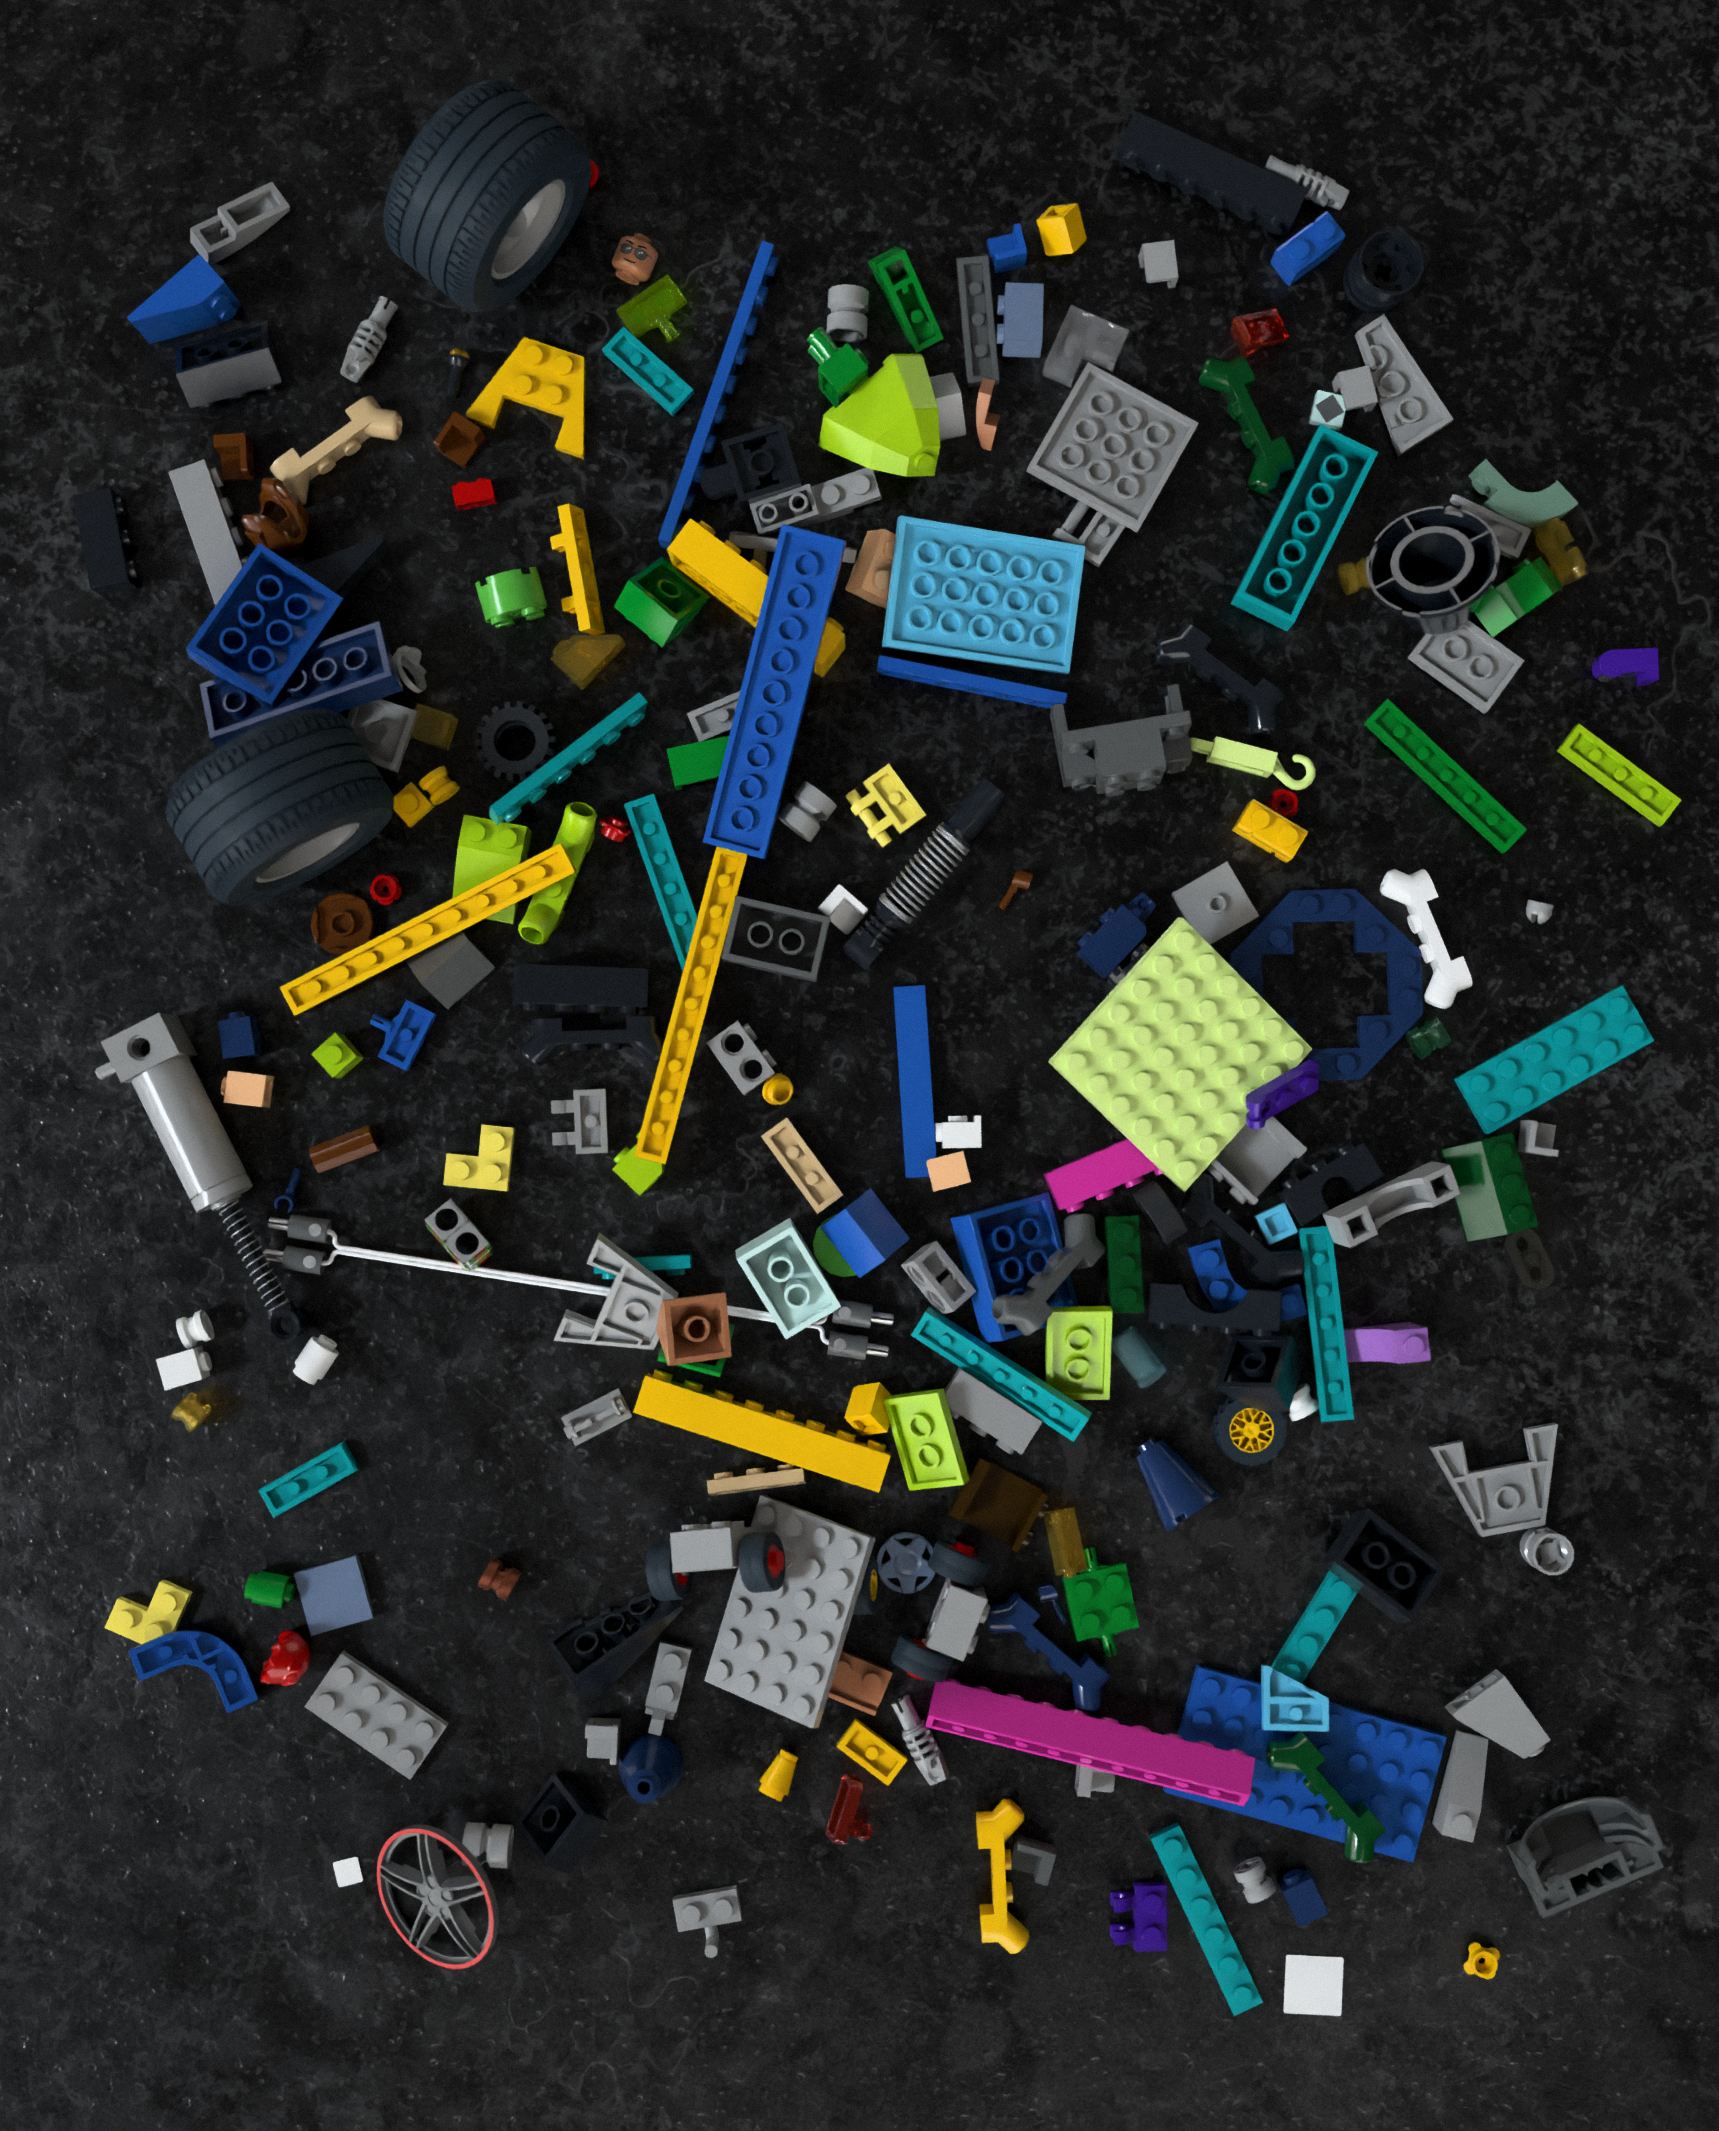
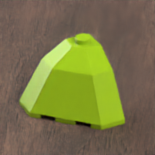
M891 354L882 362L884 365L870 378L866 376L848 392L850 396L837 408L831 407L823 415L818 445L827 451L872 470L905 477L935 476L940 450L939 412L924 358L921 354Z

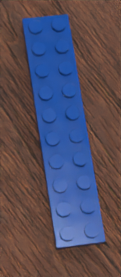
M784 524L781 526L703 839L704 843L761 859H766L847 541Z

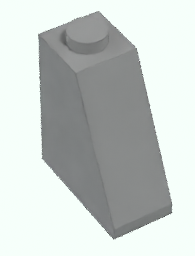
M1497 1669L1444 1706L1456 1720L1524 1759L1528 1756L1538 1755L1544 1750L1545 1744L1550 1741L1548 1735L1510 1682Z

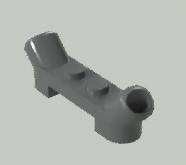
M1072 1214L1067 1216L1064 1220L1065 1247L1062 1250H1057L1048 1258V1266L1043 1272H1038L1028 1281L1027 1285L1029 1288L1023 1295H999L996 1297L992 1304V1314L999 1324H1015L1024 1336L1032 1334L1054 1312L1046 1304V1301L1074 1268L1080 1270L1092 1267L1105 1252L1106 1246L1096 1236L1095 1218L1091 1214Z

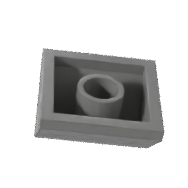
M954 373L929 377L938 405L940 441L966 435L962 396Z

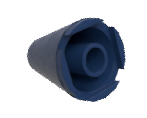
M1152 1438L1138 1448L1141 1454L1136 1459L1167 1532L1221 1496L1217 1489L1163 1439L1156 1442Z
M649 1734L632 1739L624 1748L619 1760V1775L622 1783L631 1797L641 1803H648L668 1795L678 1785L683 1772V1763L678 1747L669 1738L662 1735Z

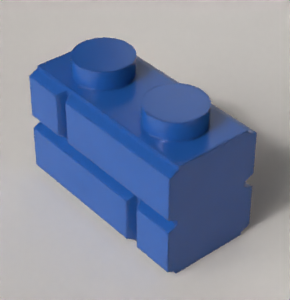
M1326 211L1314 223L1311 222L1278 247L1270 263L1284 282L1291 286L1337 251L1346 236L1336 221Z

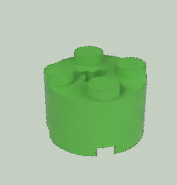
M529 567L531 574H522L520 568L489 576L486 578V585H483L480 581L475 583L486 623H491L495 625L496 629L514 625L513 619L523 616L529 621L545 616L543 609L547 608L548 605L536 567Z

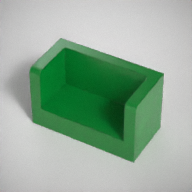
M729 736L667 749L676 790L683 789V785L719 778Z

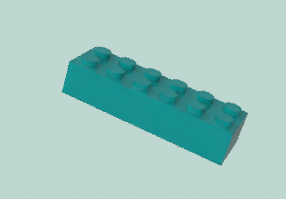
M1320 424L1230 604L1285 631L1290 629L1378 454L1377 451Z

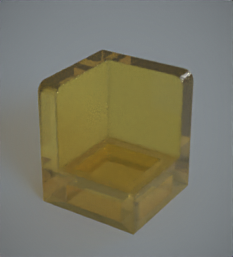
M417 703L415 710L419 712V716L412 737L448 750L458 720L452 714Z

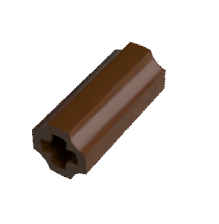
M368 1125L309 1148V1154L317 1172L322 1173L380 1151V1143L373 1127Z

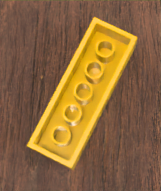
M690 518L667 548L672 565L756 628L769 578L765 575L767 570L757 561L752 559L748 562L741 557V550L732 542L726 540L723 543L714 536L716 532L703 521L696 523ZM828 617L814 669V672L822 678L845 649V634L842 632L844 628L831 617Z

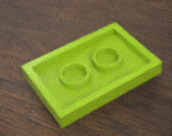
M1111 1306L1050 1307L1054 1312L1046 1320L1045 1382L1072 1400H1110L1113 1313Z
M944 1388L890 1395L883 1400L909 1491L964 1485L970 1480Z

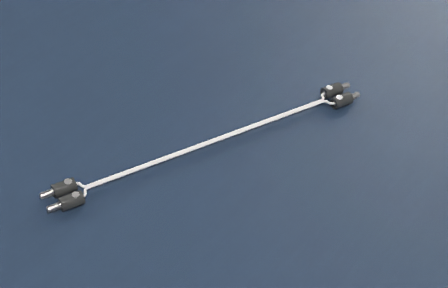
M292 1214L289 1220L270 1217L268 1222L274 1223H268V1227L286 1230L289 1238L328 1243L331 1235L333 1245L339 1250L333 1251L327 1261L325 1251L288 1245L284 1251L265 1249L263 1252L270 1254L265 1255L266 1260L282 1262V1268L285 1270L322 1275L325 1266L331 1264L337 1254L603 1296H607L611 1288L484 1267H477L473 1271H465L458 1263L339 1245L336 1233L331 1230V1220ZM838 1299L841 1307L832 1312V1323L870 1329L871 1322L892 1325L894 1322L893 1320H887L894 1319L893 1314L874 1312V1305ZM727 1306L728 1315L775 1322L769 1312ZM828 1315L807 1327L820 1331L822 1342L828 1345V1355L865 1360L866 1354L887 1357L889 1352H884L889 1351L888 1346L868 1343L869 1336L831 1331L829 1340L826 1339L823 1327L818 1324H823L827 1320Z

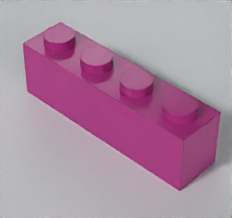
M1125 1139L1043 1175L1059 1210L1066 1208L1067 1213L1084 1207V1200L1095 1196L1097 1201L1115 1194L1114 1187L1125 1183L1126 1188L1143 1182L1142 1175L1154 1171L1157 1176L1163 1174V1172L1132 1142Z

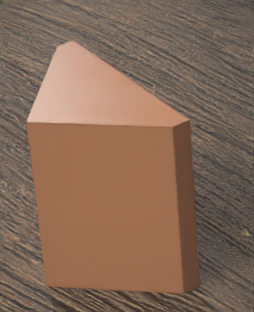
M726 1292L661 1301L656 1331L669 1366L732 1357Z

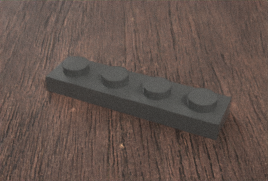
M988 256L957 258L956 267L967 387L981 386L983 378L995 380L994 385L999 384L989 259Z

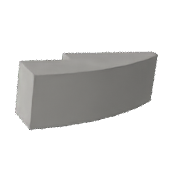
M270 182L218 207V215L191 227L190 242L211 266L240 250L263 234L290 211V206L274 183Z

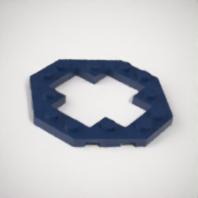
M1356 889L1291 890L1228 956V964L1263 998L1262 956L1294 954L1293 923L1354 922L1355 953H1386L1388 1015L1357 1016L1358 1048L1312 1049L1300 1064L1309 1059L1318 1064L1319 1081L1361 1080L1423 1015L1421 950ZM1296 1017L1283 1018L1296 1031Z

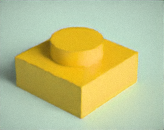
M412 782L393 797V810L410 828L434 808L432 803Z

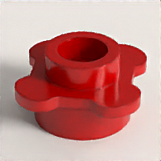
M616 815L604 817V819L599 821L602 825L600 833L617 842H623L625 836H628L633 831L627 826L628 822Z

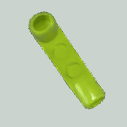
M572 802L566 806L562 824L553 846L559 843L564 844L577 872L533 894L527 912L518 926L520 936L532 944L543 945L560 926L565 913L563 910L586 852L589 853L594 840L597 813L594 808L586 803Z

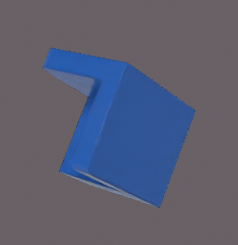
M1020 223L1013 225L1012 234L987 239V247L994 274L1025 267L1027 249Z

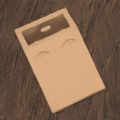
M886 529L867 531L845 590L874 605L887 609L896 534Z

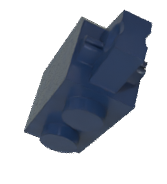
M1142 892L1124 906L1122 904L1117 910L1111 906L1099 919L1103 925L1095 933L1089 929L1077 942L1081 948L1076 954L1098 975L1105 979L1146 936L1144 922L1156 904Z

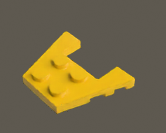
M524 337L468 409L465 417L471 422L494 429L504 399L562 417L564 421L555 448L558 451L583 459L585 455V359L583 356Z

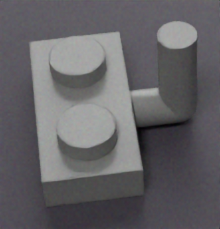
M737 1885L673 1896L678 1932L704 1928L707 1940L705 1955L709 1958H714L718 1953L720 1941L717 1925L742 1921Z

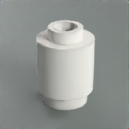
M320 1335L319 1338L312 1336L294 1362L296 1367L293 1373L305 1382L315 1385L318 1379L322 1380L338 1356L339 1352L335 1349L337 1344L325 1335Z

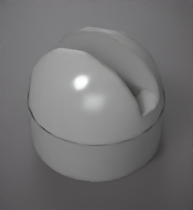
M1528 900L1526 907L1527 918L1532 923L1536 919L1538 924L1545 923L1549 920L1554 905Z

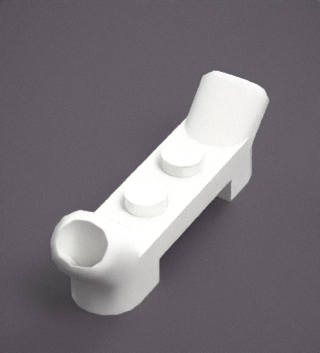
M1396 869L1389 870L1380 886L1381 895L1406 905L1409 916H1407L1409 927L1414 934H1418L1422 944L1419 946L1421 956L1425 963H1430L1433 970L1424 999L1430 1005L1447 1009L1452 1006L1457 992L1472 986V978L1463 956L1453 960L1450 959L1427 901L1439 897L1434 884L1425 869L1410 875Z

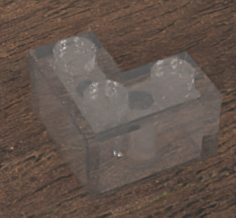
M1070 305L1045 361L1042 375L1071 387L1083 359L1113 371L1126 342L1129 330Z

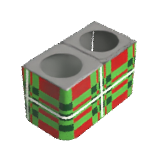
M451 1198L425 1219L428 1230L463 1270L473 1271L492 1255L493 1247L491 1243ZM452 1209L458 1215L457 1225L449 1231L439 1229L435 1220L446 1210ZM465 1232L475 1234L479 1241L477 1250L469 1255L460 1253L456 1248L458 1236Z

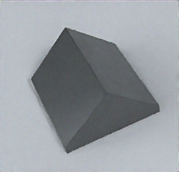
M464 931L427 948L406 961L419 982L448 1010L496 969Z

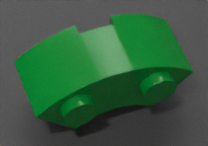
M1542 557L1533 562H1530L1528 558L1512 569L1515 575L1496 588L1491 584L1475 609L1474 613L1492 638L1563 588Z

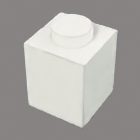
M202 1346L156 1359L164 1390L211 1376L209 1370L212 1369V1362L209 1354L203 1351Z

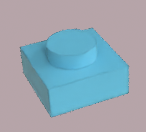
M1283 1202L1254 1215L1267 1245H1271L1298 1232Z

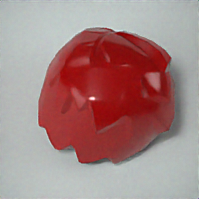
M284 1631L279 1634L280 1641L271 1647L272 1655L270 1658L263 1662L260 1682L289 1686L296 1683L308 1669L311 1656L307 1642L298 1633Z

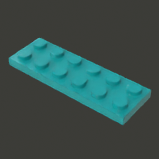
M1622 985L1454 1078V1081L1484 1134H1490L1650 1044L1654 1039Z

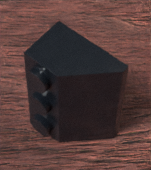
M268 321L176 346L175 374L190 408L197 406L202 408L210 407L218 400L229 397L231 399H238L245 396L247 392L257 389L269 390L282 382V368Z

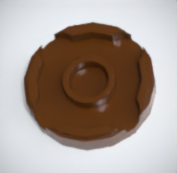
M339 892L328 895L318 907L316 906L312 913L310 926L313 938L323 949L333 955L341 956L373 939L376 920L373 910L365 900L354 894Z

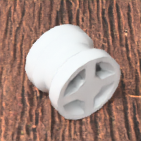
M204 1310L195 1312L193 1317H182L176 1320L179 1338L187 1349L196 1346L198 1341L203 1340L207 1342L214 1339L212 1323Z
M1308 1383L1300 1384L1296 1388L1288 1414L1291 1421L1300 1420L1319 1408L1318 1401L1312 1399L1309 1394L1311 1389Z

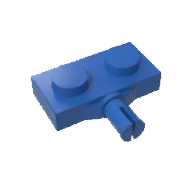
M407 999L400 1013L393 1020L375 1012L372 1017L383 1022V1024L371 1019L370 1025L386 1032L385 1043L377 1057L405 1071H409L437 1014Z

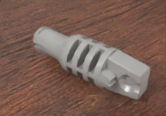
M1270 155L1264 167L1265 170L1308 189L1305 199L1308 201L1312 200L1313 203L1323 207L1326 205L1340 210L1349 194V190L1335 183L1336 181L1326 175L1324 177L1320 172H1313V169H1307L1302 164H1297V166L1290 165Z
M380 296L378 298V302L369 319H365L360 323L347 348L340 374L355 383H358L375 361L387 338V331L385 329L394 312L398 309V306L393 301H390L387 309H384L388 300L386 297Z
M905 1695L903 1699L900 1697L893 1701L891 1706L903 1727L902 1738L905 1740L916 1766L931 1786L944 1781L949 1776V1772L942 1751L938 1747L930 1728L925 1727V1720L920 1719L910 1699V1695Z

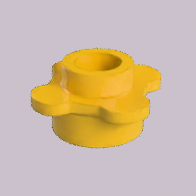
M1478 1942L1471 1943L1468 1947L1470 1954L1468 1961L1464 1963V1970L1470 1975L1475 1973L1479 1977L1492 1979L1498 1967L1499 1951L1495 1947H1482ZM1484 1958L1485 1961L1484 1963H1479V1960Z

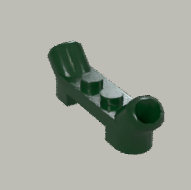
M1242 355L1228 362L1211 356L1205 360L1199 377L1200 385L1224 393L1229 401L1227 403L1229 414L1234 421L1238 420L1243 430L1241 431L1243 443L1246 448L1252 449L1256 457L1248 480L1250 488L1263 494L1273 492L1276 489L1280 475L1295 468L1294 459L1284 436L1274 441L1270 439L1248 393L1256 378L1247 360Z
M1299 1731L1289 1741L1272 1739L1267 1744L1266 1749L1268 1766L1272 1770L1302 1772L1306 1776L1302 1782L1315 1797L1321 1794L1328 1803L1324 1805V1808L1337 1822L1342 1818L1346 1823L1345 1856L1350 1861L1356 1863H1369L1374 1859L1375 1841L1387 1832L1386 1828L1363 1801L1353 1809L1346 1803L1317 1769L1326 1759L1302 1731Z

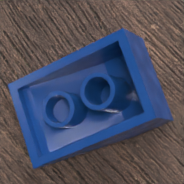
M198 254L128 315L127 318L143 337L152 344L218 326L223 321L226 322L232 319L241 304L221 277Z

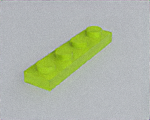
M1580 724L1573 728L1557 750V752L1658 827L1666 822L1681 801L1679 797Z

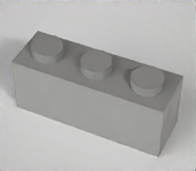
M960 1367L944 1390L953 1418L958 1420L961 1415L971 1422L968 1426L970 1429L983 1437L989 1433L998 1439L996 1445L1011 1455L1014 1450L1022 1455L1042 1424L1041 1420Z

